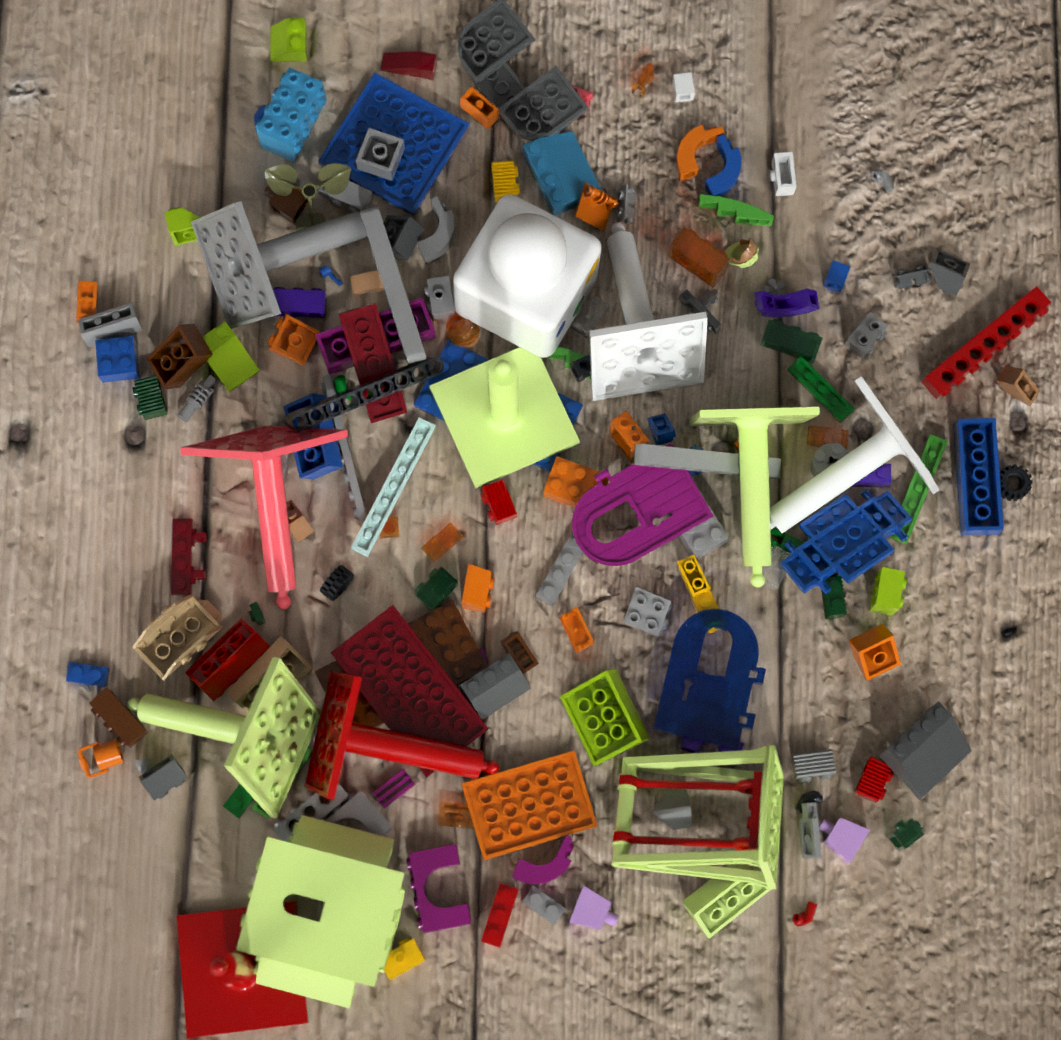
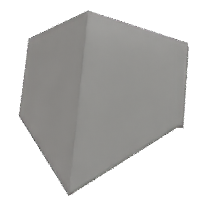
M686 789L667 790L651 812L673 830L692 827L691 805Z

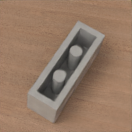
M132 302L78 320L81 335L88 347L96 345L95 340L118 338L142 330L139 315Z

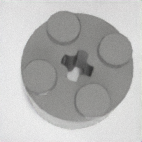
M828 443L821 446L811 461L810 469L813 477L831 466L828 465V462L834 464L849 453L848 450L840 443Z

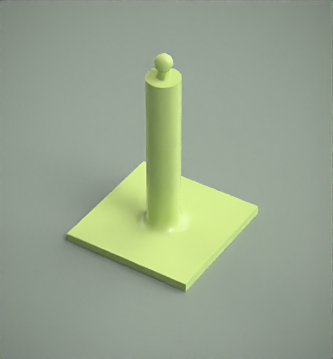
M521 347L429 386L475 489L580 444V440L541 357Z
M819 407L699 410L689 419V426L737 425L742 562L743 567L752 566L753 574L750 577V583L754 587H761L765 583L762 566H772L769 424L804 423L820 415Z
M277 657L272 658L246 716L154 694H146L141 700L131 698L127 702L128 710L132 713H137L139 720L143 723L233 744L224 766L265 812L273 818H277L321 715V710L283 661Z

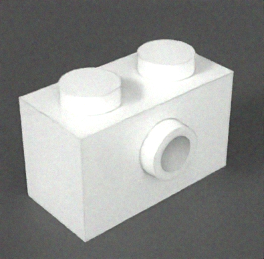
M793 152L774 153L771 161L770 180L774 181L775 196L794 195L796 178Z

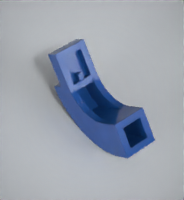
M723 134L717 137L716 146L724 161L725 168L718 175L706 179L704 184L708 195L720 197L726 196L734 188L742 164L739 148L733 149L730 140L726 139Z

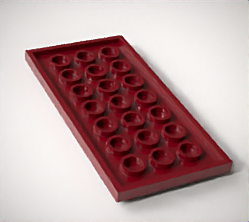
M394 605L390 606L330 652L347 675L362 678L359 691L391 731L467 747L488 730L482 719ZM419 767L426 778L435 772L434 770Z

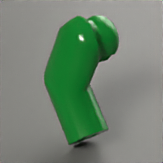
M338 375L334 379L337 394L347 390V379L344 375Z

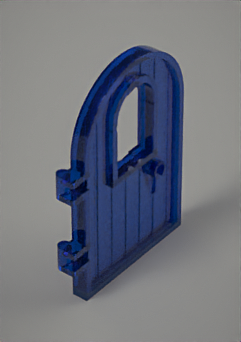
M708 609L692 615L681 625L673 642L653 730L738 750L742 729L752 731L756 714L746 713L753 683L763 685L766 673L765 668L757 667L759 657L758 642L752 628L744 619L727 610ZM711 628L728 631L732 637V646L725 676L709 675L705 671L697 670L704 637ZM750 670L757 672L756 678L749 677ZM690 681L691 686L688 688V693L685 701L682 700L686 686L684 682ZM740 716L747 718L746 724L739 723Z

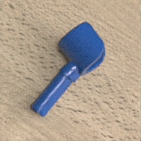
M325 265L319 269V273L323 278L329 275L339 286L343 284L332 273L329 266Z

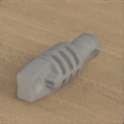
M210 375L205 382L200 381L188 396L187 404L177 414L180 419L187 423L196 409H201L214 392L212 387L216 383V378Z

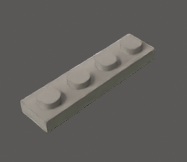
M573 531L536 595L537 599L552 607L583 554L575 540Z

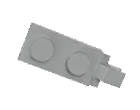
M815 802L802 803V818H799L803 858H822L818 811Z

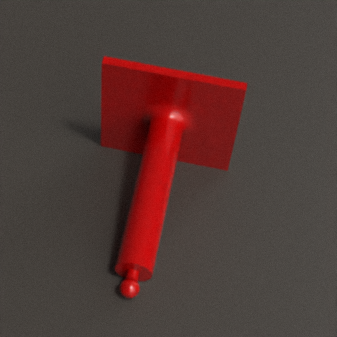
M330 671L304 787L325 798L334 800L345 752L477 779L481 770L485 771L488 775L499 771L497 761H483L484 755L482 750L352 722L362 678Z
M297 901L283 902V907L287 913L298 916ZM248 907L177 916L187 1038L309 1023L306 996L257 984V975L254 974L256 963L259 961H256V955L236 950L242 930L240 922L243 914L246 915Z

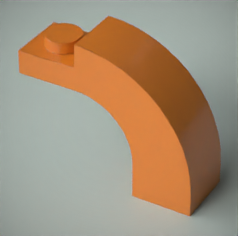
M702 124L690 130L683 137L676 157V171L680 181L698 175L699 168L695 160V152L704 145L716 142L717 137L725 133L723 126H713L705 131Z

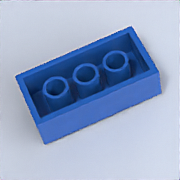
M311 393L283 406L285 417L289 413L323 400L327 396ZM316 410L311 412L312 419L317 416ZM298 417L293 421L294 426H297L300 422ZM329 419L310 428L334 429L332 419ZM337 440L294 452L299 478L315 480L343 468Z

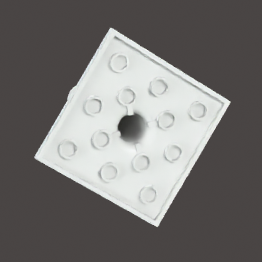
M614 223L611 226L612 235L607 239V246L626 325L589 331L591 394L593 401L704 383L707 335L706 312L654 320L634 236L632 233L625 231V226L622 223Z
M862 377L855 380V382L881 420L882 429L876 435L771 506V529L777 527L781 533H784L896 455H905L932 494L939 491L928 469Z

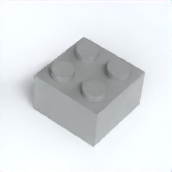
M368 128L356 159L357 169L392 181L405 149L404 139Z

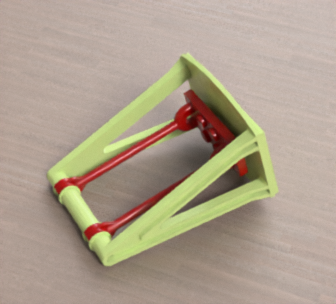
M766 745L746 751L623 758L621 774H619L616 826L613 831L612 866L749 882L770 890L777 889L784 774L776 747ZM764 763V769L760 772L711 767L714 765ZM637 771L731 782L638 779ZM638 788L729 790L752 795L748 800V808L751 810V817H747L749 837H737L733 840L633 836L631 824L634 794ZM633 844L721 847L738 850L629 854V849ZM749 864L760 867L762 871L710 865Z

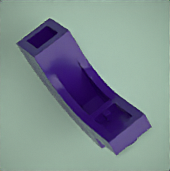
M808 288L783 295H774L763 291L754 293L755 306L763 317H790L820 309L817 291Z

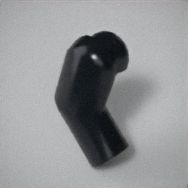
M818 791L804 793L795 810L802 813V803L815 802L820 804L823 796Z

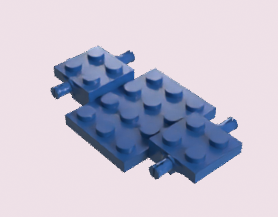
M866 489L865 492L861 493L866 502L859 507L855 505L847 494H844L800 524V529L809 540L797 548L791 540L786 542L784 546L789 550L790 555L780 562V566L803 593L817 586L825 594L829 593L831 588L825 580L833 575L835 570L848 584L894 553V548L886 540L887 537L896 534L902 542L908 539L902 528L912 521V517L889 491L880 496L873 497Z

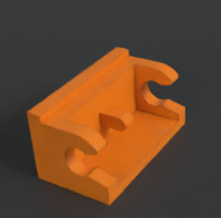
M78 281L76 323H78L79 319L96 314L97 282Z
M578 607L573 608L567 614L563 613L559 619L576 653L594 645V640Z

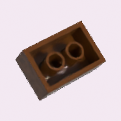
M195 324L178 325L146 359L163 388L173 389L180 388L213 353Z

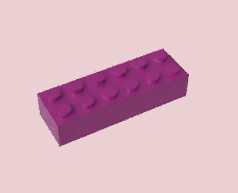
M423 298L410 301L409 304L421 342L424 343L435 339V330ZM387 309L379 312L390 354L403 350L391 310ZM342 325L315 334L329 375L354 367Z

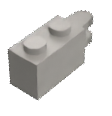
M351 181L348 182L346 189L337 195L329 194L325 188L317 189L319 194L330 199L333 206L337 208L343 207L349 213H360L361 210L367 209L373 199L372 191Z

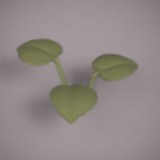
M338 163L323 166L317 174L318 180L322 184L316 186L312 183H306L304 186L294 185L298 180L297 173L293 167L285 164L266 168L265 178L270 189L279 196H289L292 188L302 190L303 197L308 199L309 214L304 213L297 218L295 227L296 231L326 221L323 214H313L312 199L316 197L317 189L323 186L329 194L337 195L342 193L348 185L351 168Z

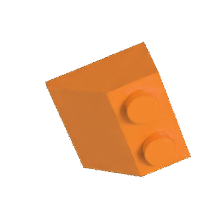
M468 564L462 597V609L485 613L486 607L490 608L492 597L488 596L489 589H493L495 581L491 571Z
M884 624L848 640L852 654L866 681L901 665L894 636Z

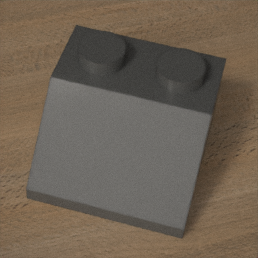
M387 215L384 226L394 258L409 260L425 228L410 216Z

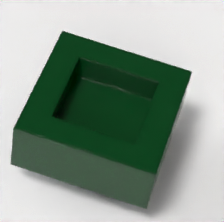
M258 603L250 604L251 611H248L252 622L256 621L258 625L266 623Z

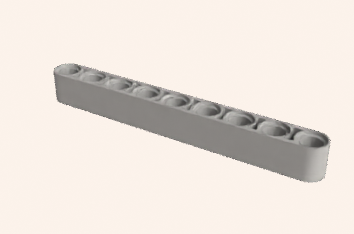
M374 206L361 210V219L407 363L409 365L425 360V351L379 208Z
M635 444L634 465L740 476L739 454ZM768 457L769 479H780L781 459Z

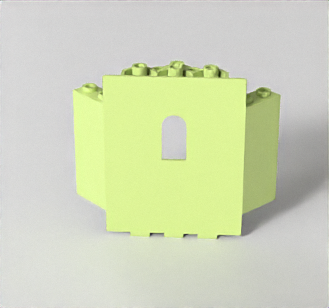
M301 815L299 823L295 822L292 831L294 836H290L288 842L270 837L266 839L262 857L258 858L256 864L258 872L254 886L250 887L248 893L250 901L246 915L243 914L240 922L242 930L236 950L256 955V961H259L256 963L254 974L257 975V984L350 1008L356 983L375 987L378 972H384L399 924L406 889L401 887L404 873L387 868L393 850L394 839ZM290 894H297L324 901L325 904L320 922L287 913L283 907L284 899Z

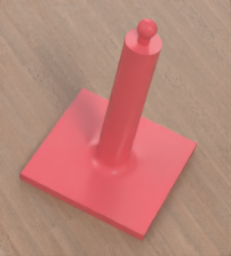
M265 425L180 447L181 455L252 460L267 590L278 593L276 605L280 609H287L291 605V599L287 595V591L296 588L281 456L347 438L348 432L346 429L307 428L302 431H296L287 426Z

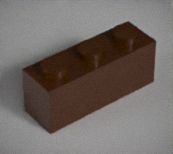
M106 687L89 703L93 707L90 711L97 718L102 717L105 723L103 725L110 732L114 731L118 735L116 739L123 747L127 745L132 748L149 733L109 688Z

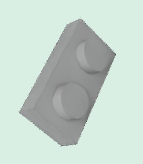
M535 886L531 888L522 901L523 904L554 926L566 910V908Z

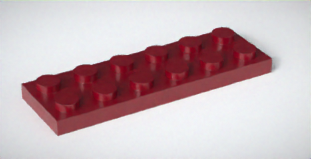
M376 303L339 313L359 385L394 371V364ZM384 382L380 384L381 391L385 389ZM367 389L363 391L364 398L368 396ZM401 390L365 405L371 423L408 413Z

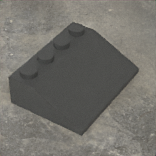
M938 701L879 756L920 800L972 750L953 716Z

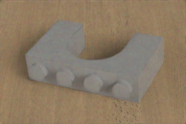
M356 791L347 798L348 802L344 806L340 804L332 811L333 815L328 820L326 817L322 819L334 824H339L345 820H356L361 822L370 833L384 836L393 828L362 791L358 793Z

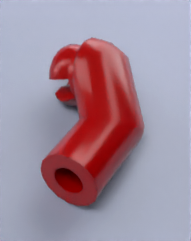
M808 902L804 912L793 915V923L796 926H804L811 923L817 904Z

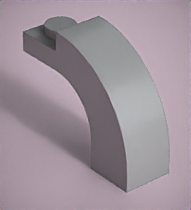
M438 196L431 198V206L439 222L438 229L432 236L417 242L425 265L443 256L450 248L455 235L452 209L447 211L444 202H440Z

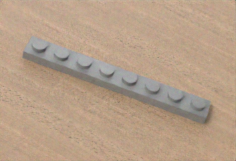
M323 376L324 382L321 383L323 394L327 393L328 397L335 395L331 376ZM333 403L329 404L330 411L334 409ZM341 415L332 418L334 429H344ZM347 438L337 440L338 447L341 446L342 450L340 454L342 465L345 464L347 470L343 473L346 483L350 482L351 485L348 493L350 500L355 501L356 507L353 508L355 519L359 518L360 523H364L367 515Z

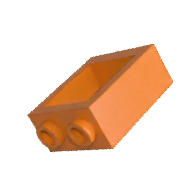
M627 410L611 421L609 434L631 463L634 462L635 444H649V439Z

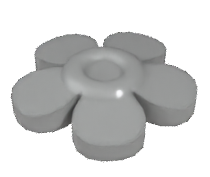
M770 279L768 285L764 286V292L783 295L785 294L784 290H782L784 283L778 281L776 284L775 279Z
M707 289L703 291V295L698 300L705 307H708L710 303L715 304L718 301L716 297L718 291L716 289L711 291Z

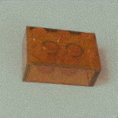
M685 227L682 228L671 243L668 255L669 258L713 288L727 271L730 260L727 253L717 250L710 241L701 239L694 230Z

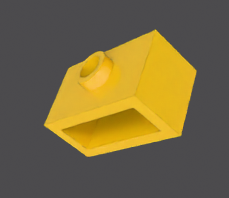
M406 938L398 943L399 947L390 950L384 969L389 980L426 961L415 939L410 940Z

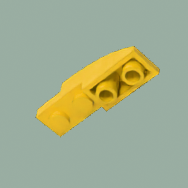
M693 554L676 562L688 594L708 634L726 627L727 624L710 591L711 588L695 555Z

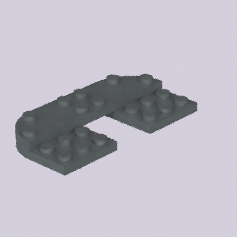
M497 0L469 21L462 30L458 47L462 66L487 100L493 103L495 107H498V114L517 136L525 140L534 141L538 138L560 134L562 129L587 112L589 107L557 66H554L528 87H524L506 62L534 42L535 39L505 0Z

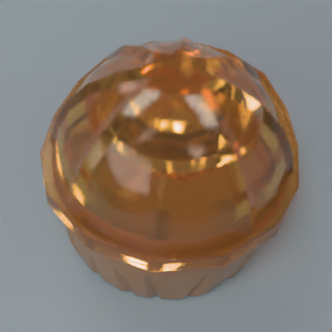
M456 316L448 322L446 332L449 340L454 345L471 349L478 343L480 328L479 325L462 316Z

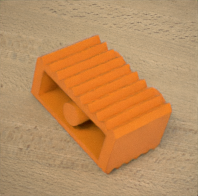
M470 87L460 98V107L487 130L499 119L498 107L487 101V98H484L473 87Z

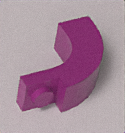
M565 836L557 856L548 864L534 865L520 859L512 878L530 885L546 884L559 878L572 862V860L565 856L566 854L570 856L575 846L572 844L573 839Z

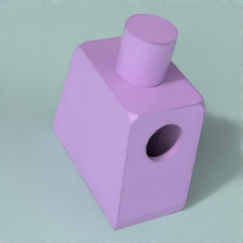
M824 818L819 825V829L828 834L823 843L847 864L851 863L870 831L843 818H838L834 824Z
M583 886L569 923L601 930L604 922L615 926L619 915L608 911L611 902Z

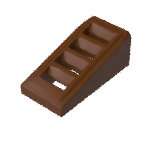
M518 631L513 632L500 641L507 654L510 653L522 674H525L539 664ZM514 639L518 641L509 647L508 643H510ZM521 645L522 648L513 653L512 650ZM525 652L527 654L521 659H517V657L522 653ZM530 658L531 662L522 667L521 663Z

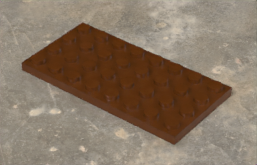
M453 600L408 623L455 686L467 681L488 667ZM337 661L314 671L325 693L330 671L346 674ZM359 691L352 722L372 727L384 724Z

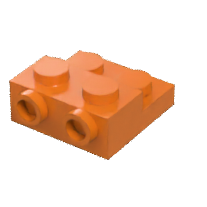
M287 314L283 318L280 317L275 325L278 329L275 335L271 334L267 342L270 345L268 350L304 366L317 340L315 334L320 333V331Z

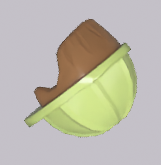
M748 238L749 240L741 239L727 248L724 253L725 261L741 268L750 267L758 260L759 247L751 238Z

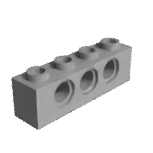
M338 784L335 799H331L328 804H322L320 802L321 795L313 791L305 797V803L301 806L296 805L290 810L289 813L291 815L286 819L281 818L275 823L274 826L276 828L272 831L280 840L288 842L289 837L294 836L290 828L291 822L294 820L299 821L301 815L306 816L305 811L307 808H315V815L311 818L322 820L331 815L338 805H342L347 801L349 795Z

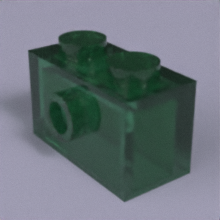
M912 818L907 821L902 819L893 826L895 829L887 835V838L899 852L907 849L924 835L922 832L923 827L917 820L913 821Z

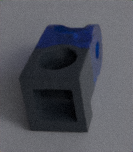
M590 355L573 361L570 369L578 383L591 376Z

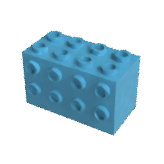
M289 67L287 72L282 74L281 84L278 88H275L272 94L273 99L270 104L266 105L262 120H258L255 129L261 148L295 162L322 108L326 104L327 97L322 81Z

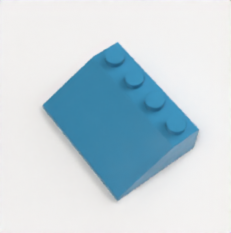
M573 131L538 138L523 145V156L552 215L556 216L577 207L585 182L601 190Z

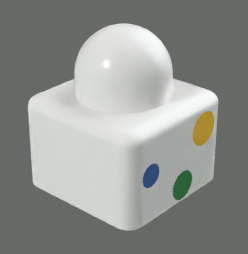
M505 195L496 204L454 274L455 310L460 316L538 357H549L557 349L597 280L601 243L595 236L515 195Z

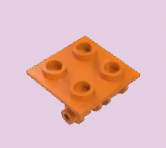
M585 182L575 217L604 232L612 208H617L619 202H617L616 198Z

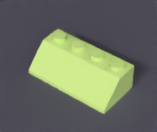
M729 864L727 868L760 871L757 866L749 864ZM711 878L683 900L682 903L704 934L710 938L770 891V889L749 882Z

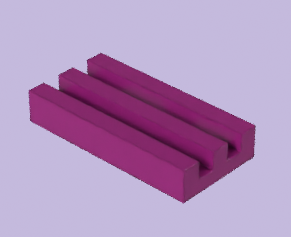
M402 769L376 789L373 795L385 809L416 784L406 771ZM404 775L405 778L398 782L395 786H393L391 789L385 792L382 796L378 795L380 792H382L393 782H395L397 779ZM407 781L410 783L384 803L383 800Z

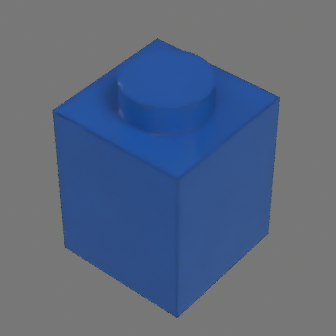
M833 260L823 286L831 292L841 293L850 266Z

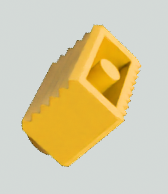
M514 160L491 162L495 202L497 203L505 195L517 196L520 194V185L515 181V177H519L518 166H514Z

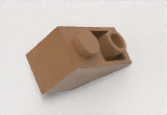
M290 500L286 502L290 533L297 542H300L314 531L303 514Z

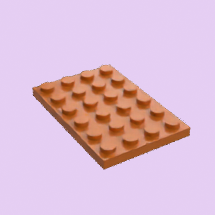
M575 750L461 783L483 861L598 826Z

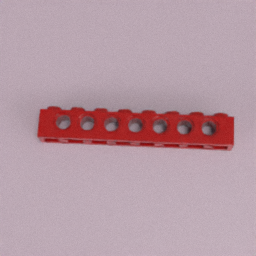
M1036 286L929 373L921 383L936 399L941 395L944 398L952 391L951 387L954 384L959 386L966 379L965 375L968 373L972 375L980 368L979 364L981 362L987 363L994 356L992 353L996 350L999 352L1008 345L1006 342L1009 339L1015 340L1022 333L1020 330L1024 327L1026 329L1031 327L1036 322L1034 319L1037 316L1043 317L1049 311L1048 307L1052 302ZM1026 307H1030L1033 313H1029ZM1012 318L1017 319L1019 324L1013 323ZM998 330H1003L1006 335H1000ZM984 341H989L992 347H987ZM970 352L976 353L978 358H972ZM956 364H961L964 370H959ZM942 375H947L950 381H944Z

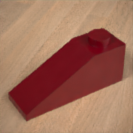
M421 51L384 53L380 71L434 80L437 68V54Z

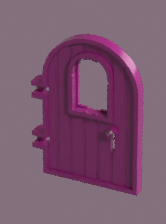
M672 443L666 445L668 447H674ZM633 464L612 477L607 468L593 475L598 485L589 489L578 501L573 513L572 529L578 546L590 559L607 566H622L630 564L712 518L713 514L687 470ZM607 477L610 483L603 486L601 480ZM628 501L632 510L636 511V517L641 525L609 543H601L594 538L591 530L593 521L602 514ZM670 512L673 514L661 521L660 525L655 526L653 524L654 519H660Z

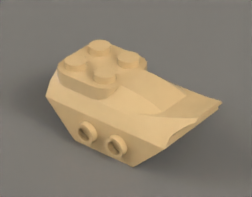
M189 595L172 606H166L162 610L161 616L157 619H152L146 625L147 628L133 645V649L162 680H165L179 666L186 665L192 659L191 656L196 651L200 652L207 645L206 642L223 628L220 625L223 615L208 600H198Z

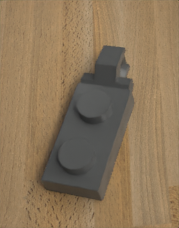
M685 290L679 296L683 306L692 308V314L706 312L708 331H713L717 334L721 330V323L688 290Z

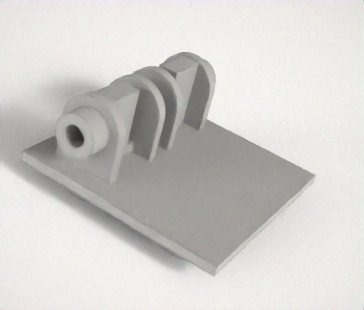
M636 586L623 622L659 637L666 615L671 611L672 605L670 604L672 601Z

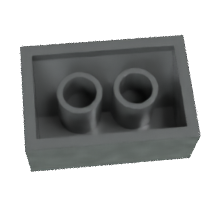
M510 653L460 684L461 690L482 720L531 689Z

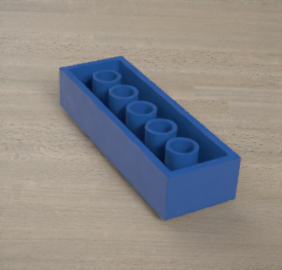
M996 418L957 419L953 424L960 536L999 535L1004 530Z

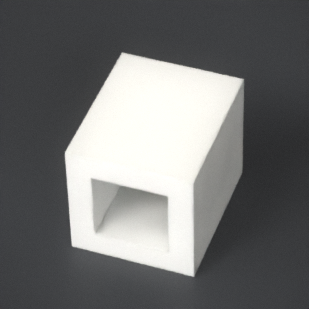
M692 72L673 74L672 85L675 102L692 101L695 94Z

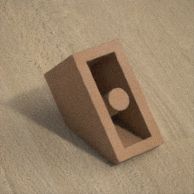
M1005 366L996 380L1006 393L1028 406L1032 405L1040 392L1024 369Z

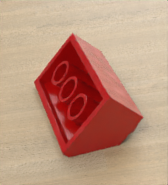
M241 618L185 673L214 702L270 646Z

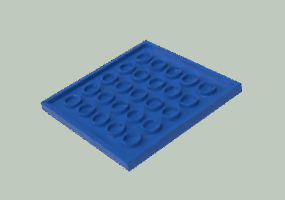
M374 72L320 157L318 164L325 166L338 163L349 166L351 168L349 181L372 191V194L414 216L468 130L469 123ZM368 128L404 139L405 149L392 181L357 169L356 159Z

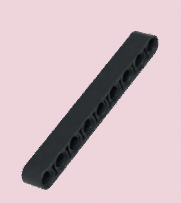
M426 357L425 360L406 365L293 411L286 416L285 423L290 429L296 431L305 430L439 375L444 370V363L440 358ZM434 361L435 368L434 370H431L430 365ZM416 368H418L419 370L417 377L414 376V370ZM399 375H401L402 381L400 384L397 383V377ZM382 382L385 383V389L383 391L380 390V384ZM365 389L368 390V396L366 398L363 397V391ZM350 395L351 403L347 405L346 398ZM330 403L334 404V409L332 412H329L328 406ZM316 410L317 416L312 419L311 412ZM298 417L300 422L297 426H294L293 421Z

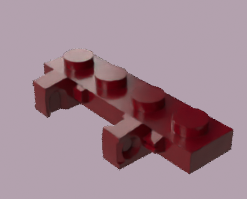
M192 518L173 519L172 596L191 595L192 584H196V580H206V571L194 570V566H192V547H195V543L207 542V535L205 532H197V529H193Z

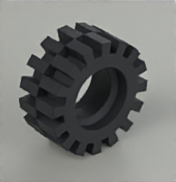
M1017 464L1013 466L1008 465L1000 472L1003 499L1007 497L1008 501L1012 499L1017 501L1026 496L1031 490L1033 480H1030L1032 476L1027 474V469H1022L1023 466L1017 467ZM1008 477H1017L1021 482L1020 488L1016 490L1009 488L1007 485Z
M339 565L322 584L320 592L331 601H334L350 585L354 574L343 565Z

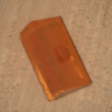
M441 802L439 825L474 829L467 804Z

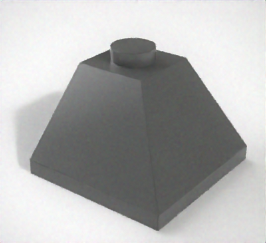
M936 249L930 267L937 285L945 294L957 296L966 278L970 263Z

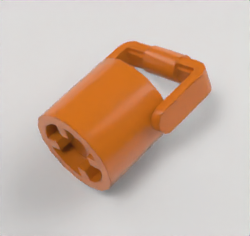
M117 739L101 744L95 742L78 750L79 764L88 778L109 771L108 768L124 763L123 753ZM89 748L93 749L95 760L101 770L93 774L90 773L87 759L82 752Z

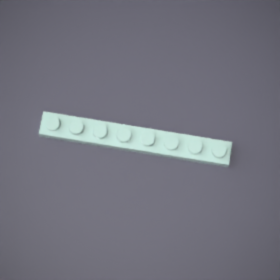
M420 417L418 418L356 536L351 550L369 557L436 425Z

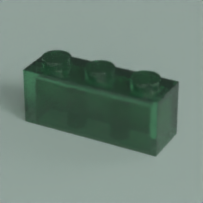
M769 319L760 345L795 358L802 356L807 362L813 364L823 338L819 337L817 333H807L797 326L790 327L780 320Z

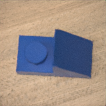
M665 413L647 418L655 445L673 441L676 433Z

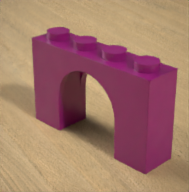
M453 844L409 853L410 858H407L406 861L408 871L412 870L413 873L410 883L412 890H416L417 898L413 899L415 910H419L421 918H417L419 930H423V933L426 934L470 925L471 919L468 904L440 908L431 904L425 895V883L431 873L438 869L460 865L457 845Z

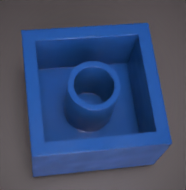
M133 336L95 340L98 377L102 383L140 379L138 348Z

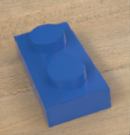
M70 662L66 681L106 688L109 668Z

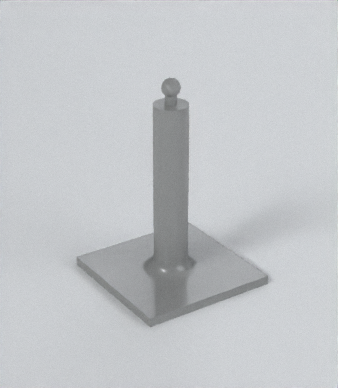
M241 201L191 222L224 316L231 329L281 314L266 273L267 271L364 239L367 236L360 213L352 212L256 244Z

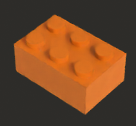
M556 456L543 491V497L575 508L580 498L589 489L598 485L593 475L600 471ZM607 477L601 480L603 486L609 484Z

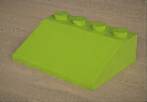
M616 669L606 670L560 696L593 767L650 739Z

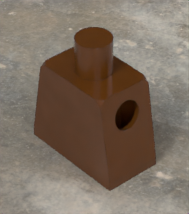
M267 185L264 191V195L271 198L269 202L271 209L295 225L297 218L302 214L308 203V199H305L302 195V190L292 188L289 196H279Z

